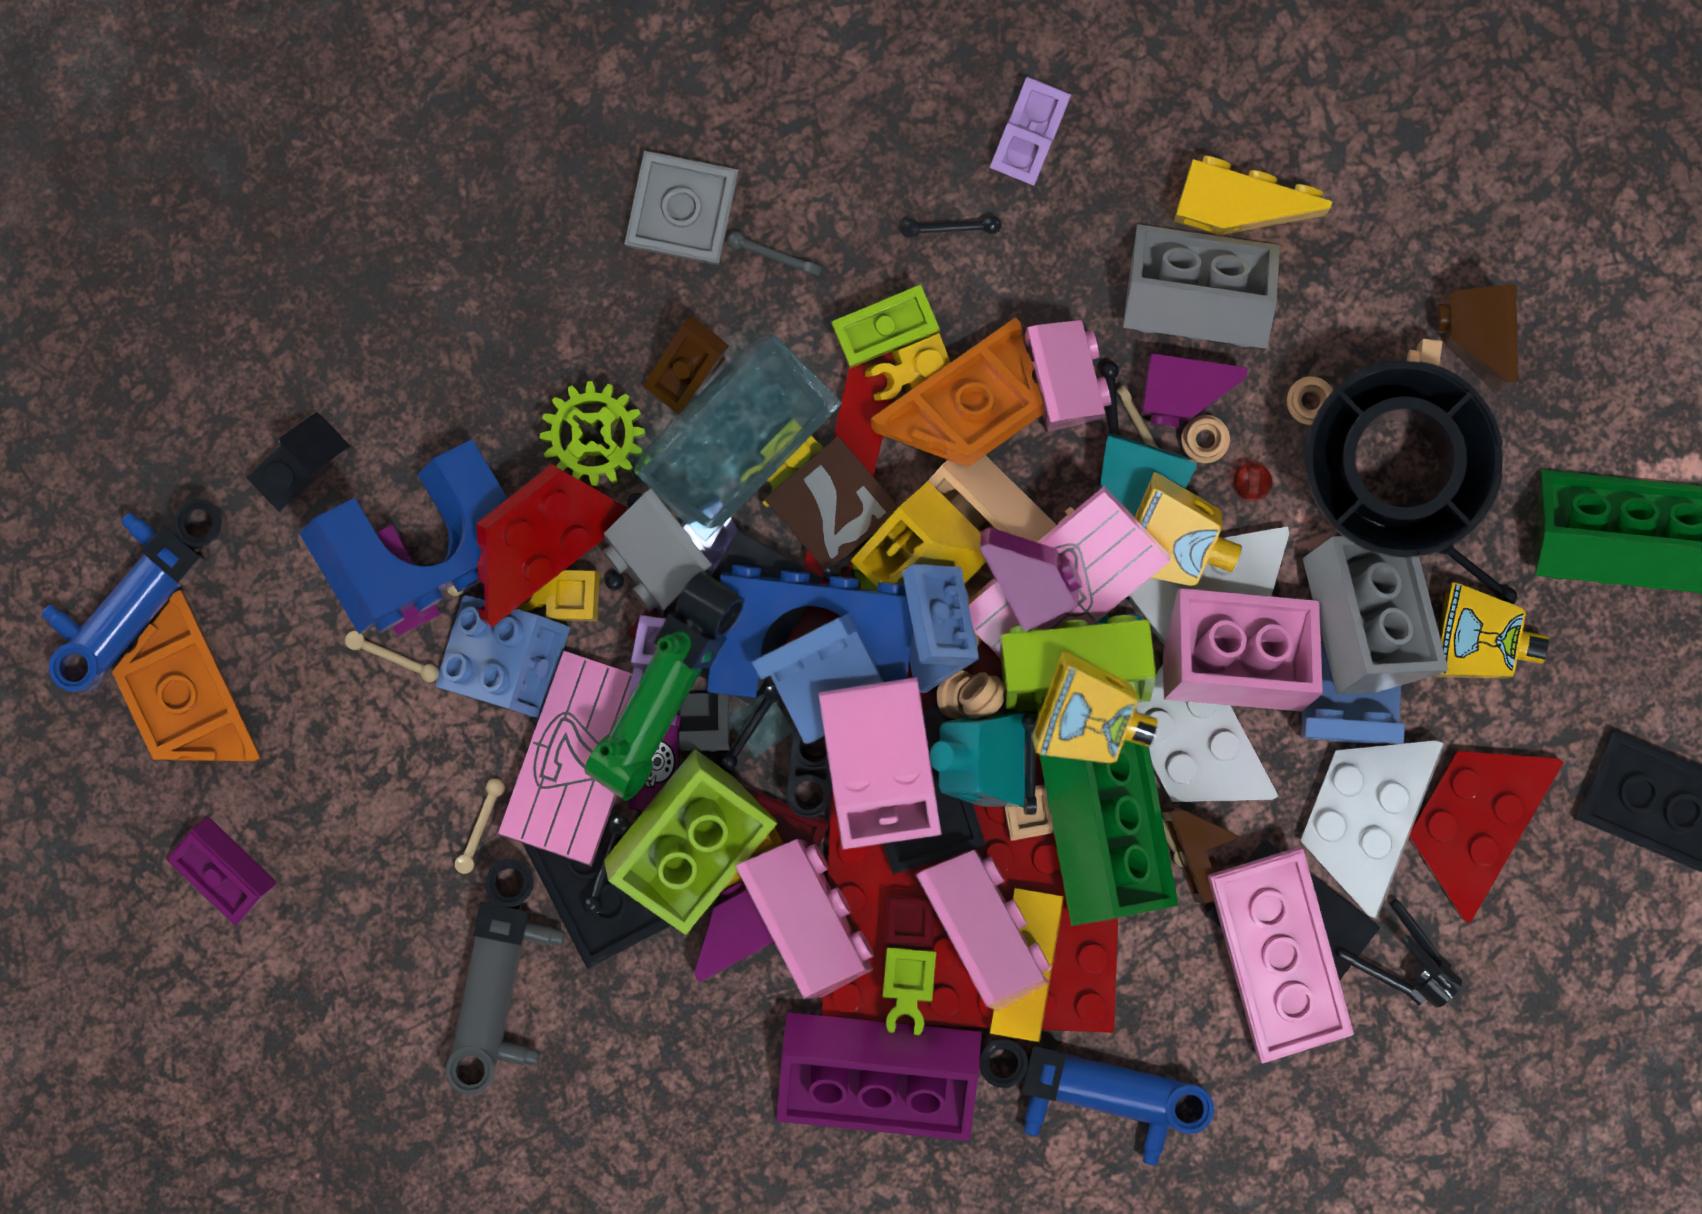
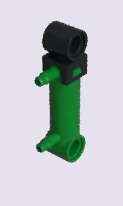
M704 571L697 573L691 578L677 600L675 607L677 613L668 615L653 644L657 646V650L610 734L605 736L590 754L584 769L586 775L625 801L630 800L640 791L652 771V757L703 668H709L713 665L727 640V637L724 635L730 631L740 617L745 604L743 597Z

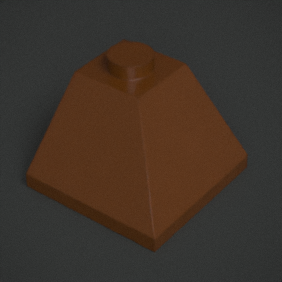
M1516 284L1451 291L1445 297V304H1438L1437 307L1438 333H1445L1446 346L1494 393L1506 392L1518 382Z

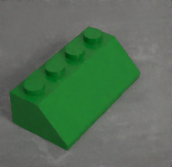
M1541 470L1534 534L1535 576L1702 594V486Z
M1124 740L1119 756L1114 763L1039 754L1071 926L1179 906L1149 747Z

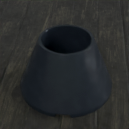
M1387 361L1366 367L1354 373L1340 383L1322 403L1313 419L1308 434L1305 455L1306 473L1318 508L1327 521L1342 536L1352 543L1377 554L1403 558L1429 555L1454 545L1472 532L1485 518L1497 497L1502 481L1503 442L1497 421L1482 396L1467 381L1455 373L1431 363L1422 361ZM1381 422H1401L1415 427L1430 440L1438 456L1440 471L1436 489L1425 504L1415 507H1396L1380 501L1367 490L1359 477L1356 466L1357 445L1363 431L1367 427Z

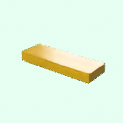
M1015 888L1013 899L1018 904L1028 924L1021 928V931L1029 946L1037 942L1051 966L1049 970L1044 972L1049 983L998 1011L994 1010L990 1034L1040 1042L1064 897Z

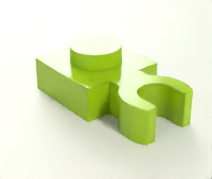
M887 948L883 998L897 999L896 1007L890 1011L886 1020L888 1033H895V1022L899 1016L909 1015L914 1020V1035L919 1036L924 1027V1019L921 1012L917 1009V1002H932L936 952Z

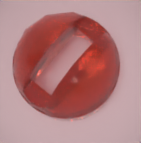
M1258 463L1243 465L1238 469L1233 478V489L1236 495L1246 502L1261 501L1271 491L1273 483L1271 473L1265 466ZM1250 470H1258V494L1249 493Z

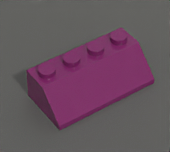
M787 1012L776 1121L970 1141L979 1076L982 1032L924 1026L921 1034L917 1036L914 1035V1025L895 1023V1033H888L886 1022Z

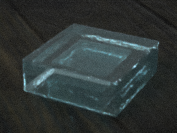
M764 694L729 717L730 723L739 736L765 698ZM772 703L746 743L747 748L755 759L793 734L794 729L776 703Z

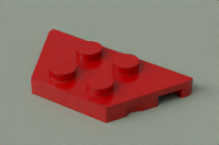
M552 464L477 522V545L481 551L478 561V581L484 584L485 606L479 607L481 621L491 628L603 540L604 533L629 508Z
M1456 751L1418 814L1408 839L1430 868V872L1438 885L1443 888L1461 920L1466 923H1471L1562 767L1564 763L1558 758Z

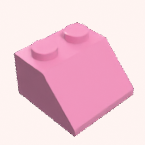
M1082 320L1027 327L1024 343L1027 354H1030L1035 382L1039 386L1044 403L1042 416L1046 432L1103 419L1105 416L1104 406L1111 405V398L1105 377L1096 378L1092 360L1098 359L1100 356L1094 331L1085 332Z

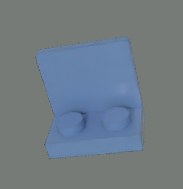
M912 564L902 571L913 626L909 661L913 678L917 677L919 692L921 693L928 692L979 659L977 639L973 631L968 606V593L964 585L961 567Z
M468 595L463 596L439 670V677L436 680V687L539 719L571 627L536 614L515 609L491 628L482 622L479 617V607L485 606V600Z
M849 613L752 662L760 679L771 676L805 743H811L825 736L819 692L884 682Z
M1321 643L1323 693L1301 712L1300 739L1387 745L1404 743L1405 724L1399 723L1401 685L1374 693L1337 695L1324 643Z

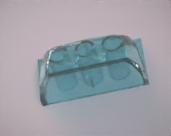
M774 334L763 336L745 347L643 451L636 463L634 473L706 543L835 412L842 402Z

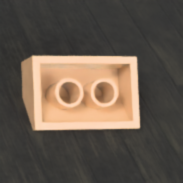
M986 455L969 467L947 460L928 480L980 532L991 527L1038 542L1057 526ZM986 562L966 583L977 592L995 578L988 563Z

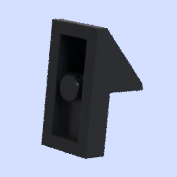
M316 412L277 440L280 446L246 478L282 514L338 461L351 446Z

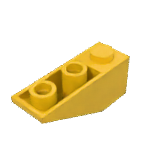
M1204 156L1202 162L1193 159L1173 222L1216 235H1224L1326 216L1333 201L1323 199L1324 192L1317 188L1296 184L1293 190L1277 185V178L1268 173L1250 170L1247 176L1231 171V164L1227 161Z

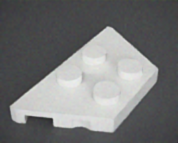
M1288 526L1225 537L1224 539L1242 545L1240 557L1232 573L1206 564L1198 584L1194 586L1149 578L1128 596L1129 601L1141 616L1149 620L1152 631L1165 646L1176 593L1180 588L1271 597L1289 537Z
M1162 665L1156 673L1151 701L1137 703L1135 712L1158 719L1157 730L1149 750L1153 770L1170 802L1273 800L1279 797L1231 706L1164 700Z
M1426 741L1336 750L1301 838V842L1368 916L1374 919L1378 918L1444 748L1442 742Z

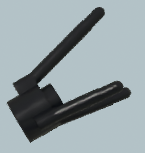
M1393 900L1391 903L1392 908L1418 942L1417 944L1409 935L1402 937L1403 944L1420 962L1410 976L1415 982L1414 985L1408 984L1343 949L1338 950L1337 956L1353 967L1406 994L1418 1006L1428 1000L1435 1008H1440L1456 995L1462 985V979L1450 969L1452 965L1439 954L1401 902Z

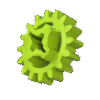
M588 381L586 393L579 394L572 385L568 387L570 396L568 401L564 402L557 397L552 399L555 407L558 409L556 415L543 414L542 419L552 427L551 431L540 433V439L553 445L544 453V456L547 460L559 458L561 461L557 464V467L565 472L569 469L572 470V476L582 481L584 476H588L593 488H598L600 476L607 475L613 484L617 483L615 470L621 467L631 473L633 467L628 460L629 455L642 456L643 449L634 444V439L646 436V431L644 428L633 427V422L637 421L642 415L639 409L626 411L625 408L630 402V397L627 394L620 396L617 400L613 398V385L607 384L602 393H596L594 383ZM589 403L606 405L598 413H582L577 408ZM620 419H622L625 427V440L622 449L614 442L613 429ZM579 420L585 426L589 425L593 429L601 424L603 427L600 433L609 449L593 441H590L587 445L582 444L586 437L582 432L581 426L576 421ZM564 421L572 428V441L565 451L561 443V428ZM603 456L608 461V463L600 466H584L580 464V462L582 463L587 457Z

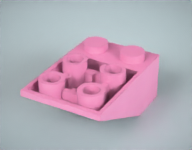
M917 677L819 692L843 849L941 835L938 804L929 759V748Z

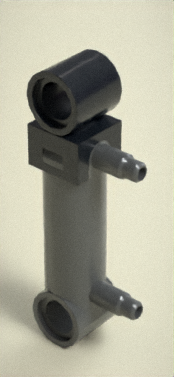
M503 859L496 862L489 869L485 878V888L493 901L492 903L480 902L473 935L475 940L451 1054L446 1064V1077L449 1084L455 1091L464 1095H476L487 1090L495 1082L498 1075L499 1060L519 1065L529 1064L536 1066L540 1059V1052L538 1050L529 1049L524 1045L505 1042L503 1039L523 945H525L526 941L544 945L553 944L561 946L564 943L565 932L554 929L552 926L530 922L532 912L521 910V905L526 904L534 896L537 889V877L534 870L526 862L519 859ZM508 869L518 870L524 878L523 890L514 897L504 895L498 886L500 875ZM467 1056L477 1057L484 1064L485 1074L479 1083H468L460 1075L459 1066L461 1061Z

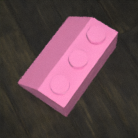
M1180 588L1176 593L1163 650L1164 700L1303 712L1323 693L1319 601Z
M796 839L736 866L804 998L824 997L874 970L868 960L874 956L872 948L860 930L854 933L846 918V915L851 913L849 904L838 887L831 889L823 874L829 868L816 844L809 846L806 840Z
M973 850L917 874L987 1007L998 1011L1049 983L1044 972L1049 970L1051 966L1037 942L1029 946L1021 931V928L1028 925L1016 901L1012 899L1006 903L997 885L1005 881L991 856L983 859L980 853Z

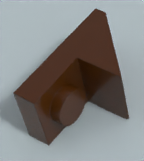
M690 316L674 336L643 387L681 416L724 363V353L729 345L693 316Z
M1168 808L1161 811L1183 866L1182 869L1194 901L1203 904L1213 901L1207 875L1219 872L1221 868L1214 856L1208 858L1206 851L1238 839L1240 836L1178 808Z

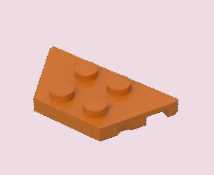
M1015 317L871 418L872 429L882 436L969 467L1043 415L1044 403L1039 386L1035 382L1034 368L1030 354H1027L1020 321Z
M178 590L174 592L169 598V603L155 621L147 626L139 636L138 642L133 649L125 654L112 671L152 759L257 762L263 759L184 591Z

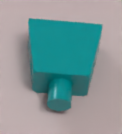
M1108 432L1099 490L1105 486L1135 517L1154 472L1186 488L1195 471L1197 461Z
M998 713L978 719L965 717L943 722L940 726V741L933 745L929 754L932 767L939 771V789L941 793L978 806L1025 807L1026 730L1022 725V720L1026 713Z

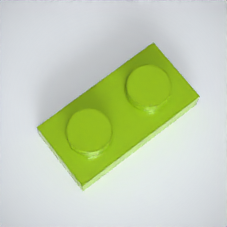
M921 285L831 322L850 369L940 331Z

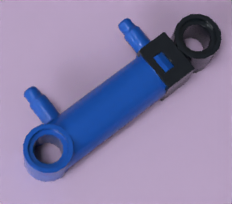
M193 499L185 502L179 507L174 517L173 525L176 533L165 526L157 532L143 519L137 518L133 513H128L121 521L122 525L129 530L130 535L144 546V549L141 551L144 555L82 626H79L66 613L59 611L53 605H48L42 611V617L68 641L66 645H62L54 651L49 661L50 677L58 687L65 691L84 694L93 691L100 685L105 672L163 607L172 594L181 585L186 586L206 563L207 560L197 551L215 549L223 543L228 534L229 524L226 515L219 507L203 499ZM198 513H209L213 520L210 533L201 538L194 537L190 531L192 518ZM82 655L87 660L88 672L83 679L73 682L67 676L66 666L71 658Z
M1008 1038L991 1040L980 1052L979 1069L981 1075L989 1084L997 1088H1009L1021 1082L1020 1092L1030 1095L1024 1133L1030 1136L1037 1137L1039 1135L1041 1125L1045 1120L1049 1100L1058 1101L1149 1124L1144 1144L1143 1162L1156 1166L1160 1154L1163 1152L1168 1129L1195 1134L1203 1131L1210 1124L1214 1116V1104L1211 1096L1203 1088L1192 1083L1157 1076L1031 1044L1030 1052L1027 1054L1017 1042ZM1000 1049L1012 1051L1017 1059L1015 1070L1005 1077L993 1074L989 1067L991 1055ZM1185 1095H1194L1201 1103L1199 1116L1190 1122L1179 1120L1175 1113L1177 1101Z

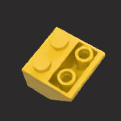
M929 481L897 508L851 560L877 588L878 582L904 584L902 571L912 564L961 567L965 585L987 561L980 550L981 532Z

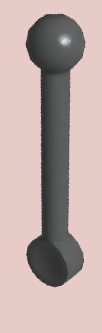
M740 231L730 232L726 239L727 245L732 249L745 248L799 269L814 277H819L823 269L814 263L802 261L745 239V236Z

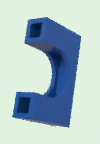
M473 439L433 458L417 474L443 517L448 530L449 546L443 563L434 566H416L395 557L382 544L355 498L315 517L299 533L359 635L373 627H376L378 632L382 633L404 620L405 617L402 612L413 606L416 607L418 612H422L444 598L441 593L442 591L454 586L457 592H460L478 582V561L481 551L477 545V522L508 498Z
M738 564L732 565V572L722 571L720 582L743 597L745 604L735 625L724 635L727 637V640L710 667L707 692L756 698L759 675L752 662L762 657L764 637L768 629L784 613L803 606L823 607L841 617L849 613L883 681L890 682L907 679L913 626L904 584L878 582V590L858 588L859 579L841 576H830L829 584L809 582L810 573L781 570L780 578L761 576L762 568Z

